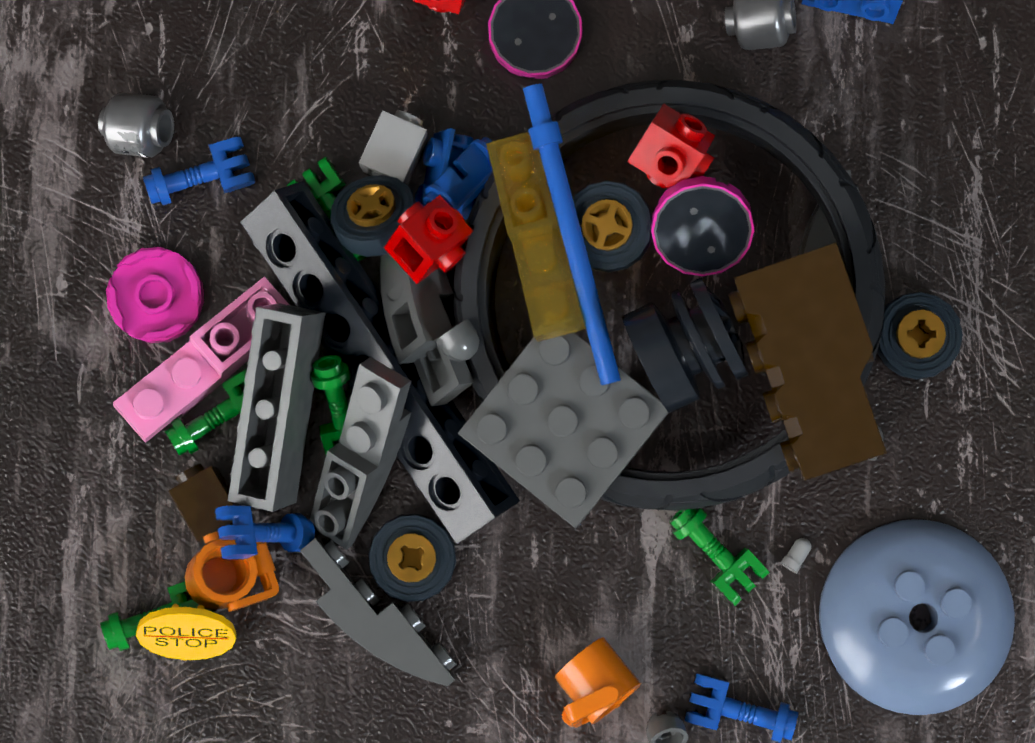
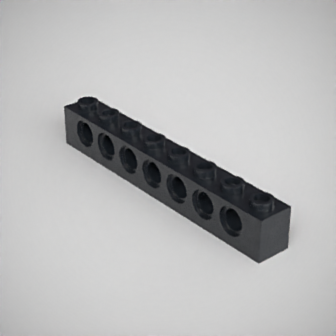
M301 181L274 190L240 223L251 237L254 246L261 252L277 276L280 285L288 292L296 306L325 312L321 343L329 355L341 357L342 362L348 365L351 374L348 383L352 389L359 364L370 357L411 380L404 408L410 411L411 415L397 456L411 475L416 487L421 490L439 517L442 526L450 533L456 544L460 543L519 503L520 500L495 463L458 434L465 425L466 420L454 402L451 400L445 405L431 406L414 362L398 363L384 316L382 296L353 253L340 244L330 219L305 182Z

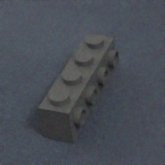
M281 303L256 307L255 319L252 325L248 367L244 380L245 387L241 414L237 426L238 434L235 455L230 474L229 502L271 512L297 502L314 391L310 375L314 371L313 363L319 358L325 312Z

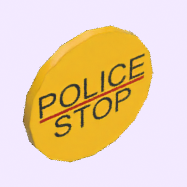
M173 604L171 608L150 612L140 619L136 630V637L140 645L152 653L173 659L201 660L222 655L230 650L236 640V630L232 622L220 614L206 610L203 605L192 608L179 607L178 604Z

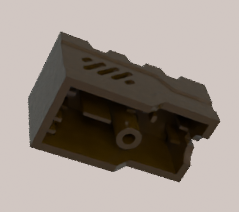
M837 243L735 277L737 290L728 293L738 325L746 323L750 325L754 340L745 343L755 374L766 371L772 390L762 394L772 423L783 420L789 440L781 442L780 446L789 472L793 473L800 470L801 476L805 481L886 454L884 443L860 378L865 365L874 361L873 346Z

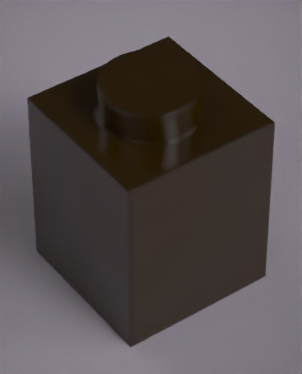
M200 463L176 477L179 485L168 492L197 542H204L203 536L218 531L220 527L233 525V521L216 520V508L240 506L238 503L228 501L229 486L217 467L209 466L204 469Z

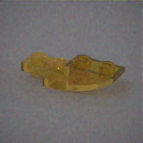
M529 132L486 143L507 234L513 245L536 341L540 342L586 329L539 150H533Z

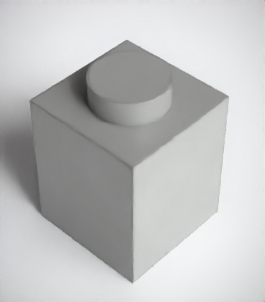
M382 110L359 161L362 172L371 176L385 175L398 178L408 186L429 140L427 129L421 127L423 121L405 111L397 110L395 115H392Z

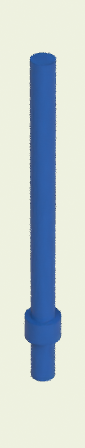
M543 84L530 85L523 88L533 126L528 129L533 150H539L601 386L621 381L559 148V144L563 143L557 121L552 122Z

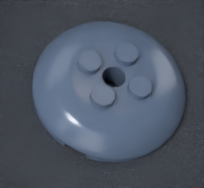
M911 519L895 521L877 527L854 540L841 553L830 569L823 586L819 606V624L822 641L825 643L829 657L840 677L851 689L866 700L884 709L909 715H928L949 711L965 704L980 694L993 681L1004 665L1010 651L1015 627V611L1007 579L999 564L983 545L965 532L950 525L930 520ZM923 603L930 612L931 623L924 629L916 631L910 624L909 614L914 606Z

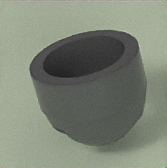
M469 319L459 323L435 340L442 353L450 360L457 362L470 359L479 347L477 331Z
M665 710V714L660 716L654 713L647 721L646 735L649 743H686L688 740V734L683 721L678 714L672 711Z

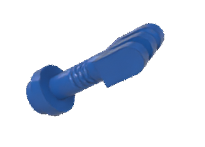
M233 137L210 144L209 150L213 161L200 164L198 167H190L189 170H180L164 176L160 167L151 169L152 174L143 176L151 204L161 202L162 206L170 204V193L192 187L193 184L196 186L202 184V182L206 183L216 179L220 180L224 194L253 185L256 181L252 172L238 176L233 175V171L250 165L247 155H239L229 159L227 157L228 153L238 151L244 147L241 137Z
M222 506L215 509L216 520L233 521V525L218 528L219 539L235 540L236 545H227L221 548L222 559H247L258 554L256 542H280L284 550L300 552L302 548L315 538V527L312 521L300 513L287 514L280 523H253L251 506Z
M696 673L694 683L701 687L713 689L711 697L691 692L689 702L708 708L706 716L698 712L686 711L684 721L717 730L720 717L724 716L734 720H743L745 723L748 721L749 724L753 723V725L773 730L772 741L781 743L782 738L792 741L799 712L790 710V704L781 702L778 711L761 706L756 707V705L751 706L750 703L746 704V702L742 703L740 700L726 697L730 682Z

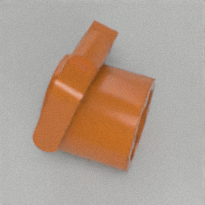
M218 531L203 536L204 542L207 545L200 549L188 563L184 576L186 590L192 600L199 605H203L204 608L212 610L228 608L229 612L265 601L275 596L279 591V585L274 573L276 568L266 542H256L258 554L250 558L222 559L221 548L227 545H236L235 540H220ZM256 577H259L264 592L243 598L255 585Z
M604 637L582 650L555 675L556 681L573 700L572 703L564 707L562 719L568 726L575 728L588 722L591 724L597 723L610 712L620 707L642 684Z

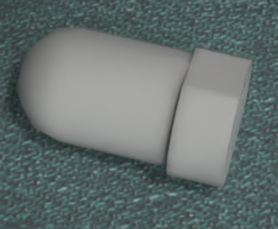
M805 538L797 539L788 554L782 559L781 564L797 574L811 550L810 541Z

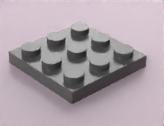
M551 314L458 434L576 529L668 415V412L661 400L619 367L618 371L621 381L601 386L591 345Z

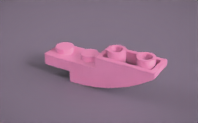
M264 276L189 337L188 343L113 402L114 408L146 443L180 414L183 416L187 414L249 360L252 325L255 319L256 307L280 303L289 305V303Z

